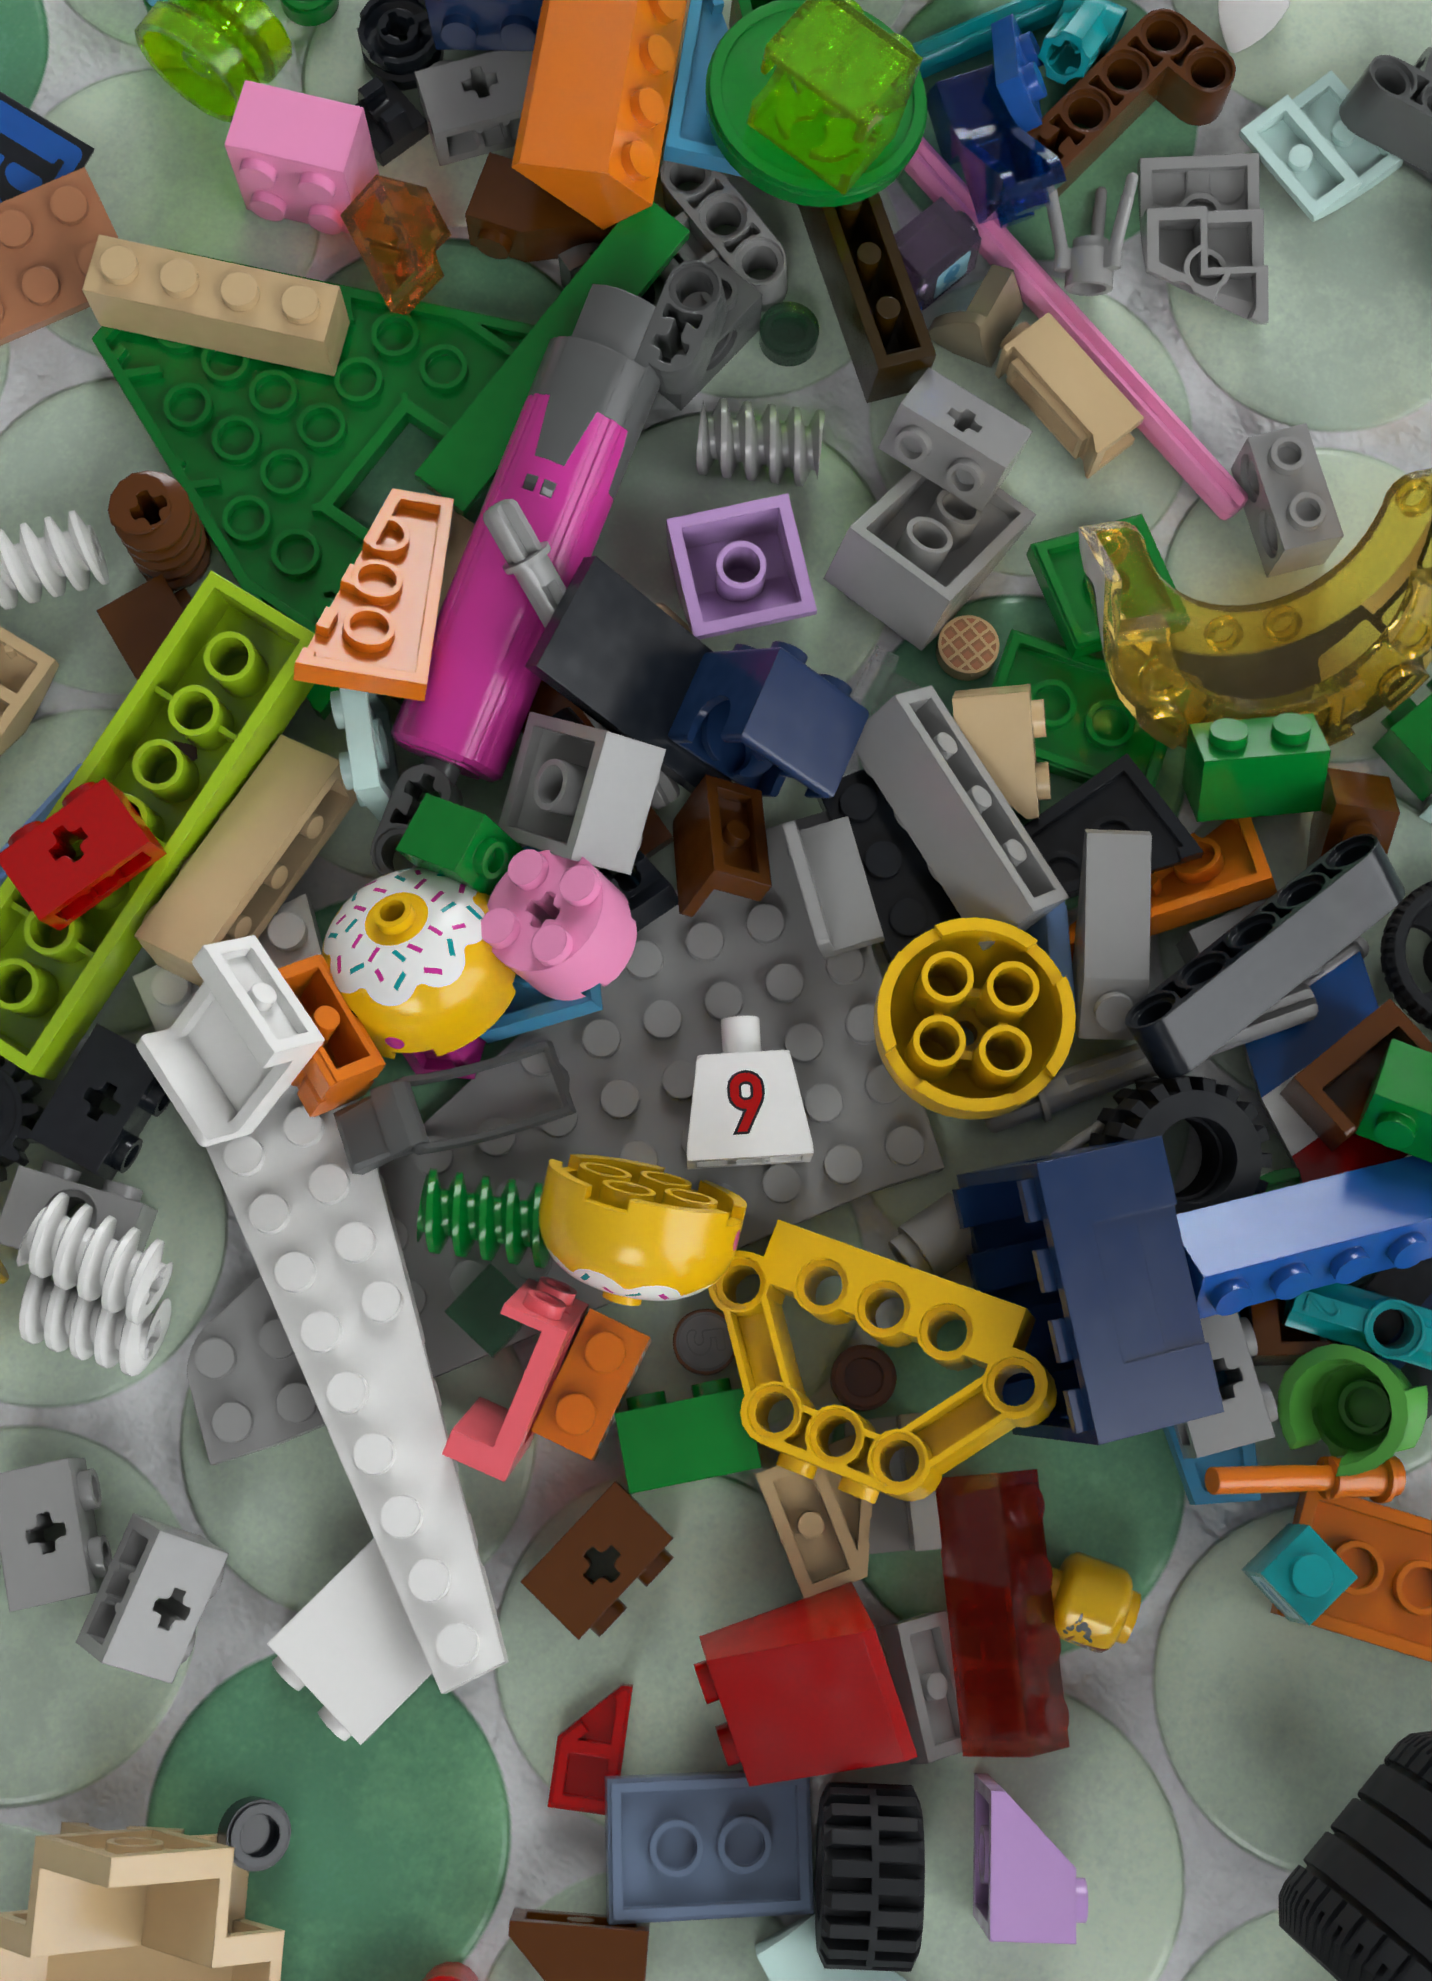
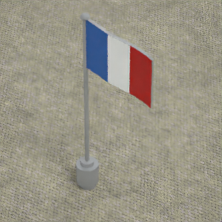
M1360 936L1322 966L1323 974L1311 980L1306 979L1301 983L1310 987L1317 1001L1319 1012L1313 1020L1242 1045L1259 1101L1294 1168L1298 1169L1300 1183L1401 1159L1409 1155L1357 1134L1351 1136L1332 1152L1280 1095L1281 1091L1295 1075L1379 1008L1363 961L1369 952V945ZM1096 1121L1050 1154L1082 1148L1090 1142L1091 1132L1102 1134L1105 1124ZM951 1193L945 1194L899 1226V1235L888 1242L889 1248L897 1262L938 1277H943L967 1260L966 1255L973 1253L970 1227L960 1229L955 1201Z

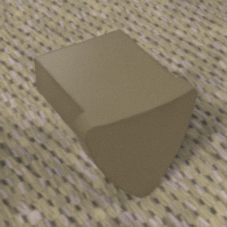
M992 264L966 311L949 312L936 317L928 329L930 338L956 355L983 366L992 367L1001 349L1000 344L1011 331L1024 308L1014 270Z

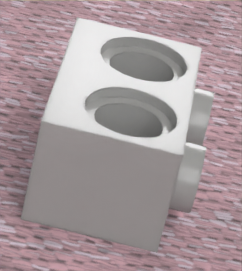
M1307 424L1248 437L1233 463L1231 471L1234 479L1248 493L1249 498L1244 506V510L1266 577L1269 578L1324 564L1344 534Z

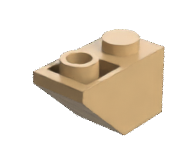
M1030 684L955 691L952 697L954 720L1009 805L1024 818H1039L1040 800L1051 799L1049 762L1037 763L1035 738L1046 737L1044 699L1032 700Z

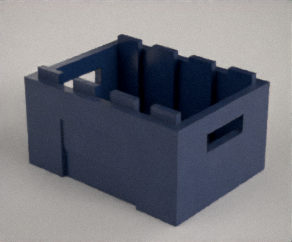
M1162 1135L1076 1148L956 1175L959 1188L953 1189L952 1192L960 1229L970 1227L973 1253L966 1256L973 1288L1025 1307L1034 1316L1036 1321L1025 1352L1037 1358L1053 1377L1057 1389L1056 1404L1049 1417L1035 1426L1026 1428L1015 1427L1012 1429L1014 1435L1101 1445L1224 1412L1209 1342H1205L1178 1224L1174 1206L1177 1204ZM1021 1372L1008 1378L1002 1391L1005 1404L1018 1406L1030 1400L1035 1389L1033 1376Z

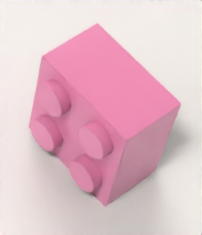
M245 80L224 145L246 209L270 221H281L285 218L309 224L314 229L325 234L336 235L344 232L360 236L379 176L364 107Z

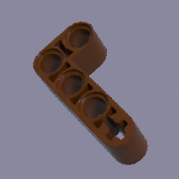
M1164 8L1149 12L1042 117V125L1026 133L1021 143L1014 170L1013 185L1015 191L1023 200L1031 204H1046L1037 158V150L1040 147H1046L1049 151L1050 160L1052 159L1053 152L1056 154L1055 161L1051 160V166L1059 197L1155 100L1181 121L1189 125L1202 126L1210 124L1221 113L1234 81L1236 66L1233 58L1225 49L1180 13ZM1198 84H1203L1209 88L1201 87ZM1114 86H1122L1127 90L1118 89ZM1074 124H1083L1090 129L1079 128Z

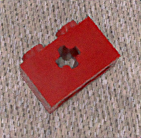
M105 778L98 783L88 782L72 790L63 799V808L43 822L34 821L18 829L9 838V847L0 852V866L39 921L59 931L167 854L124 793ZM82 839L80 848L84 855L75 861L73 859L76 856V851L72 845Z

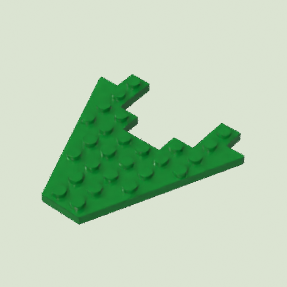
M258 268L340 286L350 324L335 376L101 326L92 337V340L175 480L187 492L200 521L240 588L315 633L319 618L326 606L330 607L340 590L341 579L350 563L354 564L363 547V540L369 531L368 528L341 511L342 506L409 423L437 442H440L533 328V324ZM314 684L306 696L316 715L323 720L332 711L330 693L339 690L338 687ZM389 696L402 705L404 698Z

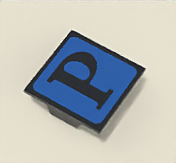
M0 91V203L86 166L95 149Z

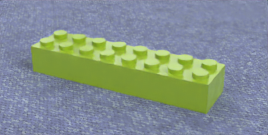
M212 570L46 818L48 819L63 808L62 801L72 790L88 782L98 783L105 778L124 793L167 854L61 931L39 921L8 876L0 887V1055L29 1074L55 1081L141 950L142 945L134 934L142 925L145 914L162 898L178 876L186 859L203 842L222 812L230 805L279 736L284 732L314 686V683L295 681L293 677L295 661L303 647H308L315 633ZM173 741L197 747L198 759L192 761L174 745ZM82 839L72 845L76 851V856L73 859L75 861L84 855L80 848Z

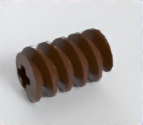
M150 470L132 473L120 481L110 495L108 513L111 524L115 527L117 535L127 548L140 573L146 581L162 574L173 591L192 586L203 577L209 567L212 547L209 535L205 531L197 512L194 510L187 492L177 480L169 475Z

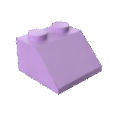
M789 493L666 519L667 548L680 603L691 634L697 639L701 640L817 614Z
M974 1773V1918L990 1942L1076 1944V1923H1086L1088 1917L1086 1879L1076 1877L1075 1866L990 1775Z

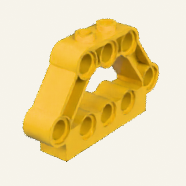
M777 1220L764 1256L749 1251H736L725 1273L708 1288L710 1298L716 1307L724 1312L745 1394L742 1399L740 1415L742 1425L748 1435L760 1444L780 1452L775 1465L812 1480L817 1468L841 1476L837 1487L838 1490L872 1504L876 1503L880 1492L896 1499L910 1502L926 1498L936 1490L943 1474L1015 1427L1026 1428L1038 1425L1049 1417L1055 1407L1057 1389L1053 1377L1037 1358L1025 1352L1036 1321L1027 1308L782 1220ZM752 1274L759 1275L760 1288L755 1298L747 1303L739 1304L736 1299V1289L740 1281ZM841 1276L843 1285L838 1299L828 1305H818L815 1295L820 1282L827 1277ZM786 1295L795 1298L803 1309L825 1324L840 1325L855 1320L862 1330L885 1346L899 1348L914 1342L919 1344L928 1356L946 1369L960 1371L976 1365L986 1369L985 1373L903 1428L885 1431L880 1435L876 1433L870 1421L846 1406L834 1404L816 1410L811 1400L806 1396L782 1308ZM890 1298H902L904 1312L900 1321L893 1327L879 1328L875 1317L880 1304ZM952 1320L966 1322L967 1336L963 1344L956 1350L948 1352L939 1350L936 1340L940 1328ZM1021 1372L1031 1374L1034 1378L1035 1389L1030 1400L1018 1406L1005 1404L1002 1391L1007 1379ZM790 1399L794 1408L793 1420L783 1431L773 1433L768 1423L769 1412L777 1402ZM852 1423L856 1433L854 1446L845 1455L833 1457L828 1446L829 1435L839 1424ZM914 1447L919 1456L917 1471L908 1480L895 1481L891 1476L889 1468L892 1456L900 1448Z

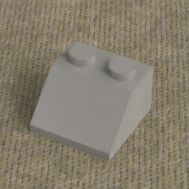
M530 712L498 826L518 843L542 851L550 850L551 854L577 862L583 856L593 866L631 875L637 852L641 847L642 834L654 791L659 783L660 770L666 749L606 730Z

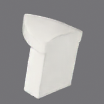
M1218 0L1219 23L1229 51L1231 53L1240 52L1262 39L1283 17L1289 7L1290 0Z

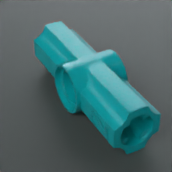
M1339 1283L1308 1290L1295 1298L1285 1301L1282 1325L1373 1352L1386 1359L1399 1360L1432 1370V1309L1405 1302L1393 1296L1382 1295L1349 1284ZM1397 1309L1404 1320V1331L1401 1337L1394 1343L1380 1344L1373 1332L1374 1322L1383 1311Z

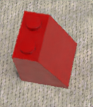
M852 1582L699 1636L706 1660L695 1663L694 1668L706 1703L710 1704L720 1700L727 1722L715 1726L727 1765L729 1767L741 1762L749 1787L900 1763L918 1757L876 1629Z

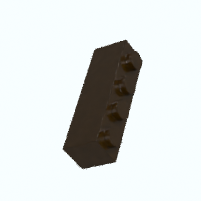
M879 192L862 201L843 206L812 207L797 204L866 403L909 393L929 367L932 368L936 352Z

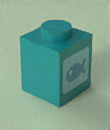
M1288 1523L1241 1569L1289 1621L1308 1626L1358 1578L1310 1525Z

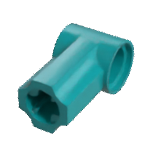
M1064 0L1055 24L1044 38L1038 54L1046 68V77L1064 85L1070 79L1084 77L1097 57L1103 58L1113 48L1125 21L1128 8L1110 0Z

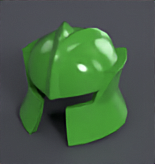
M1330 1344L1316 1347L1299 1357L1284 1373L1278 1390L1277 1411L1282 1433L1290 1450L1316 1444L1322 1439L1328 1446L1331 1456H1343L1338 1466L1336 1477L1352 1476L1376 1469L1393 1457L1395 1452L1414 1448L1422 1435L1427 1418V1385L1412 1386L1403 1372L1388 1360L1346 1344Z

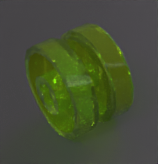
M262 0L157 1L134 29L136 42L140 50L162 79L184 99L206 114L223 122H232L245 80L268 84L292 57V43L282 23Z

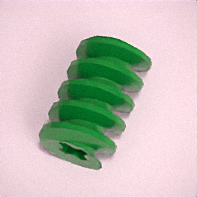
M430 1168L424 1181L419 1203L417 1242L420 1241L425 1233L428 1251L433 1254H440L451 1237L455 1256L466 1258L477 1240L482 1260L491 1262L497 1255L501 1245L504 1244L508 1263L518 1265L527 1249L531 1248L535 1267L544 1269L551 1255L543 1242L539 1228V1204L543 1185L542 1183H535L527 1199L521 1200L516 1180L509 1179L500 1197L493 1195L490 1176L483 1175L474 1193L467 1192L463 1172H456L448 1189H441L437 1169Z

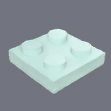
M339 688V690L330 693V700L335 724L339 730L345 729L348 751L339 753L343 783L347 790L354 789L359 805L367 807L380 822L395 784L399 779L394 738L391 734L392 724L389 704L381 694Z

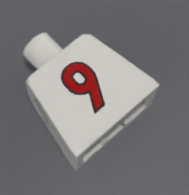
M733 1016L721 1019L723 1053L697 1056L687 1142V1169L810 1162L814 1153L813 1141L790 1051H762L760 1020L757 1016Z

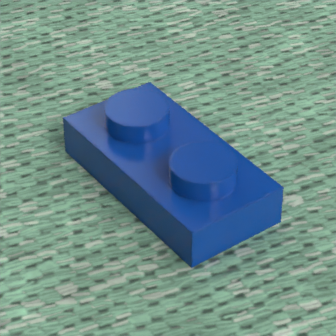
M1012 13L992 23L991 32L996 87L1021 135L1042 125L1040 99L1047 96V90L1039 67L1043 66L1044 63L1038 57L1040 48L1032 31L1022 34Z

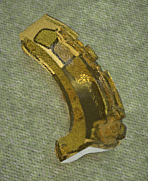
M1432 468L1405 474L1391 485L1385 494L1377 515L1364 536L1346 557L1330 571L1297 591L1257 604H1210L1193 599L1174 589L1155 570L1146 550L1143 536L1130 523L1111 521L1078 527L1079 549L1107 671L1114 689L1124 706L1136 718L1140 727L1154 739L1173 750L1177 746L1186 749L1189 724L1214 722L1223 718L1240 720L1274 717L1283 713H1313L1328 745L1331 746L1355 735L1352 726L1368 718L1382 707L1386 706L1392 712L1430 677L1425 669L1432 662Z

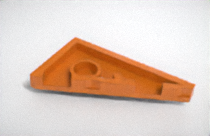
M1251 817L1227 819L1204 838L1191 833V836L1204 851L1202 858L1151 873L1150 936L1271 897L1277 892ZM1076 921L1069 926L1072 961Z

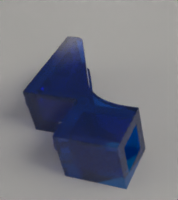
M993 64L938 81L926 94L927 110L941 156L949 165L961 162L979 224L998 219L1000 228L1008 227L1034 217L1035 210L1051 203L1049 195L1067 181L1061 161L1057 155L1016 124L996 87Z

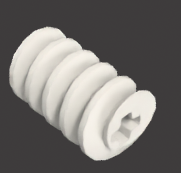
M75 510L68 512V531L62 532L50 516L44 518V537L37 538L27 523L20 524L19 543L13 544L3 529H0V606L5 610L16 608L18 591L29 604L40 602L42 584L53 597L63 596L66 590V577L77 591L88 589L90 571L102 585L109 584L108 568L97 535L91 525H85Z
M63 1192L59 1193L33 1220L19 1247L16 1259L17 1266L28 1263L30 1273L41 1279L53 1274L54 1284L64 1290L77 1285L78 1296L89 1302L101 1296L102 1307L111 1313H116L126 1307L127 1320L139 1325L149 1316L159 1302L172 1274L173 1263L165 1264L161 1262L164 1241L157 1238L142 1253L137 1250L141 1234L139 1229L132 1227L117 1241L113 1239L117 1223L116 1218L109 1215L96 1229L90 1228L93 1208L90 1205L84 1204L70 1218L66 1216L70 1197Z
M31 1273L25 1286L19 1313L21 1338L27 1343L37 1344L45 1339L46 1346L55 1352L65 1351L70 1347L71 1355L79 1360H86L95 1355L96 1363L104 1368L114 1367L119 1362L121 1371L131 1377L139 1375L158 1352L170 1323L171 1301L169 1298L163 1300L154 1314L150 1313L142 1323L136 1325L127 1320L126 1307L121 1311L111 1313L102 1307L101 1296L89 1302L78 1296V1291L75 1287L64 1290L56 1286L54 1281L50 1280L51 1275L41 1279Z

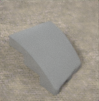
M1259 153L1140 158L1137 163L1141 244L1146 273L1255 324L1266 325L1269 322L1268 265H1264V209H1260Z

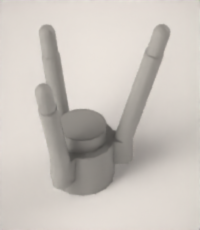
M1040 147L1037 150V158L1055 249L1054 271L1065 273L1064 289L1066 292L1079 296L1107 294L1113 289L1114 270L1121 268L1122 245L1134 202L1138 175L1135 172H1131L1126 177L1110 241L1104 237L1107 190L1105 187H1099L1095 192L1091 235L1076 237L1073 240V248H1068L1049 151L1046 147Z

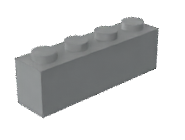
M932 685L894 695L867 720L855 747L861 764L866 773L878 785L892 807L897 822L908 832L927 862L929 872L941 884L961 918H988L1008 923L1026 931L1069 898ZM995 941L979 942L978 944L984 951L989 949Z

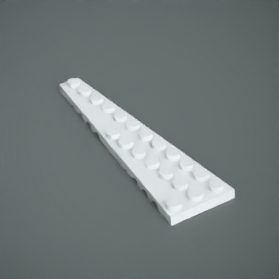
M306 893L282 904L258 938L277 969L316 954L321 955L323 943L312 901ZM158 965L132 976L155 1031L170 1028L200 988ZM290 1084L252 1134L207 1146L206 1149L441 1694H447L508 1663L507 1652L485 1567L482 1565L478 1553V1541L471 1514L467 1510L458 1475V1463L456 1460L442 1455L449 1438L441 1410L442 1402L424 1344L426 1340L384 1178L380 1174L379 1167L364 1175L352 1174L334 1118V1112L361 1100V1097L316 1117H310L297 1095L298 1088Z

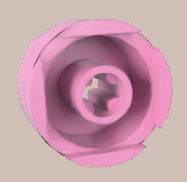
M534 849L520 851L512 858L508 865V871L497 883L487 904L489 912L481 920L482 938L492 946L494 955L537 991L547 997L562 1001H573L586 997L581 992L591 989L599 983L605 987L615 980L624 970L632 956L637 939L636 921L631 917L629 902L625 895L587 859L582 856L581 860L577 862L551 854L550 850L538 852Z

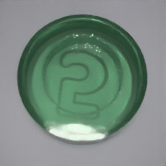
M782 302L772 306L765 312L760 322L759 345L763 354L770 361L781 366H797L809 360L816 351L819 323L809 308L796 302Z

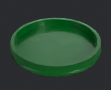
M777 0L749 12L738 20L719 41L712 54L706 75L707 119L714 140L723 156L752 185L778 199L794 204L812 207L843 206L862 201L882 191L903 172L917 151L926 128V89L918 65L907 46L887 25L873 15L853 5L837 0Z

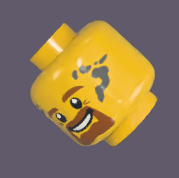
M1075 1552L1063 1561L1059 1569L1052 1566L1046 1568L1038 1588L1036 1604L1046 1608L1045 1625L1052 1636L1093 1652L1102 1653L1109 1650L1115 1642L1125 1644L1129 1639L1139 1613L1141 1594L1133 1590L1132 1578L1124 1568L1081 1552Z

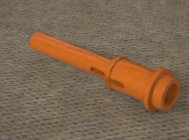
M1323 1456L1320 1457L1316 1465L1209 1467L1205 1473V1486L1212 1495L1318 1491L1324 1499L1369 1497L1373 1502L1382 1504L1391 1502L1395 1496H1399L1404 1491L1406 1471L1401 1460L1393 1456L1376 1469L1357 1475L1336 1477L1342 1457Z

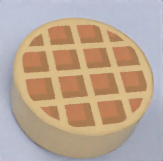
M963 615L950 620L941 630L936 645V657L939 665L948 675L955 679L970 681L983 677L992 669L999 653L1000 643L997 632L989 622L977 616Z

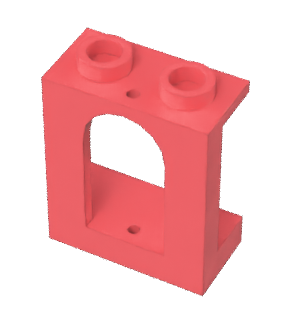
M540 1277L538 1282L529 1278L504 1303L500 1314L541 1331L510 1408L507 1409L479 1397L451 1430L442 1455L503 1482L507 1480L531 1445L535 1435L531 1429L568 1355L589 1304L575 1298L577 1291L574 1288L549 1277Z

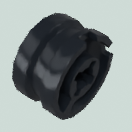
M369 0L360 12L361 20L357 32L365 67L372 78L377 76L383 84L391 79L402 91L417 88L415 71L427 69L434 63L443 60L444 50H436L424 0ZM397 36H407V40L400 42Z

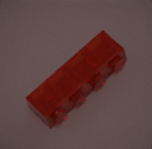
M1037 1469L942 1477L941 1482L936 1488L963 1757H1033L1070 1747L1068 1737L1069 1710L1063 1694L1059 1660L1061 1641L1054 1620L1051 1591L1053 1572L1047 1557L1043 1522L1045 1504L1039 1488Z

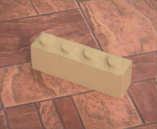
M100 234L82 288L100 326L335 376L350 324L340 286Z
M282 734L279 736L236 797L222 812L218 821L197 850L186 859L178 876L159 902L147 911L142 925L134 934L159 967L200 987L204 981L191 962L203 945L255 935L257 939L357 800L354 789L347 790L345 788L339 760Z

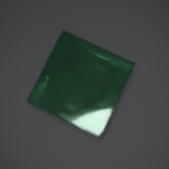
M491 1263L444 1311L492 1358H495L525 1326L523 1323L500 1314L504 1303L518 1289Z

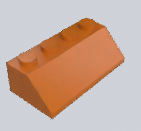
M687 0L542 1L511 167L603 230L653 205Z

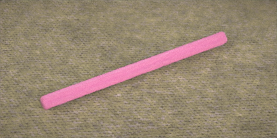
M922 137L917 151L904 169L907 174L990 265L994 264L1014 270L1022 301L1039 319L1049 312L1144 417L1142 424L1137 428L1210 509L1222 520H1227L1238 513L1245 506L1249 498L1248 493L929 142Z

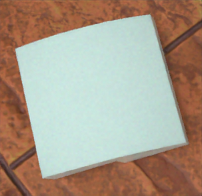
M1332 70L1294 99H1291L1287 94L1239 132L1241 139L1253 153H1259V160L1312 222L1331 214L1358 198L1402 167L1404 162L1403 159L1355 135L1344 125L1339 115V107L1350 91Z

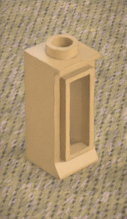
M1049 312L1031 326L1026 321L1020 323L1005 336L1000 344L1002 350L995 376L999 379L1006 374V383L1075 460L1079 457L1083 460L1087 479L1134 443L1135 438L1130 432L1142 424L1144 417Z

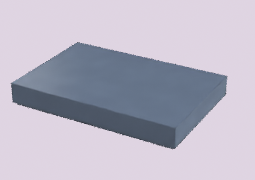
M744 1770L604 1776L606 1918L609 1925L814 1914L810 1777L749 1787Z

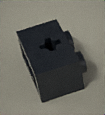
M97 1023L28 1137L104 1179L113 1180L118 1171L124 1173L134 1163L143 1143V1140L139 1138L140 1133L151 1115L158 1117L166 1109L170 1099L139 1053L136 1044ZM105 1097L121 1104L119 1111L115 1115L106 1113L99 1108Z

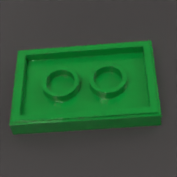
M1011 629L991 687L1030 684L1032 700L1044 699L1046 737L1035 738L1036 762H1049L1050 773L1084 784L1127 753L1155 788L1169 742L1152 733L1136 720L1124 706L1114 689L1105 660L1091 655L1071 659L1065 646ZM1107 661L1109 669L1118 684L1130 697H1134L1138 671ZM1145 674L1142 698L1150 710L1175 726L1187 688Z

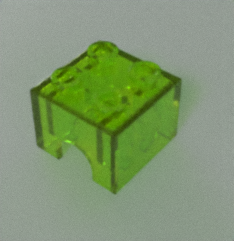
M806 0L766 44L760 71L766 75L775 64L777 67L765 87L753 99L747 124L838 192L845 195L896 136L923 58L915 52L912 44L905 37L897 33H888L865 16L862 8L854 0Z

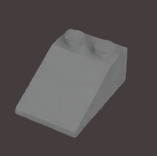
M911 470L849 527L823 579L894 630L900 637L906 639L922 651L961 610L1031 524L1036 514L1000 488L984 510L980 512L916 471Z

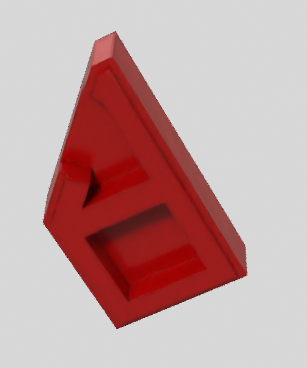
M623 1683L558 1735L548 1807L605 1815L604 1776H621L633 1685Z

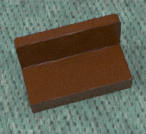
M705 774L674 818L672 824L679 914L693 917L714 889L760 902L772 887L762 791Z

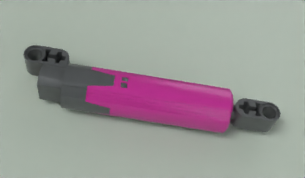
M690 260L682 262L675 267L667 278L656 306L625 290L608 285L592 284L572 336H559L550 339L438 614L425 702L404 698L391 730L392 737L397 745L423 758L424 762L423 764L410 767L401 774L373 838L370 850L371 860L381 875L395 871L393 866V857L397 851L395 849L408 827V821L412 820L420 805L418 799L422 792L432 794L436 790L441 795L440 798L463 806L462 793L456 785L460 774L477 780L483 779L488 782L502 780L542 680L528 670L525 665L545 627L514 574L507 575L503 570V565L507 561L485 525L483 513L495 503L504 499L516 500L539 541H547L551 550L547 555L566 589L568 588L583 558L591 557L658 390L661 389L667 394L674 395L688 393L696 388L704 377L726 322L728 312L720 274L709 263L701 260ZM695 292H707L712 295L710 300L700 307L693 308L682 304L687 296ZM681 342L685 356L676 355ZM663 357L672 358L671 362H664Z

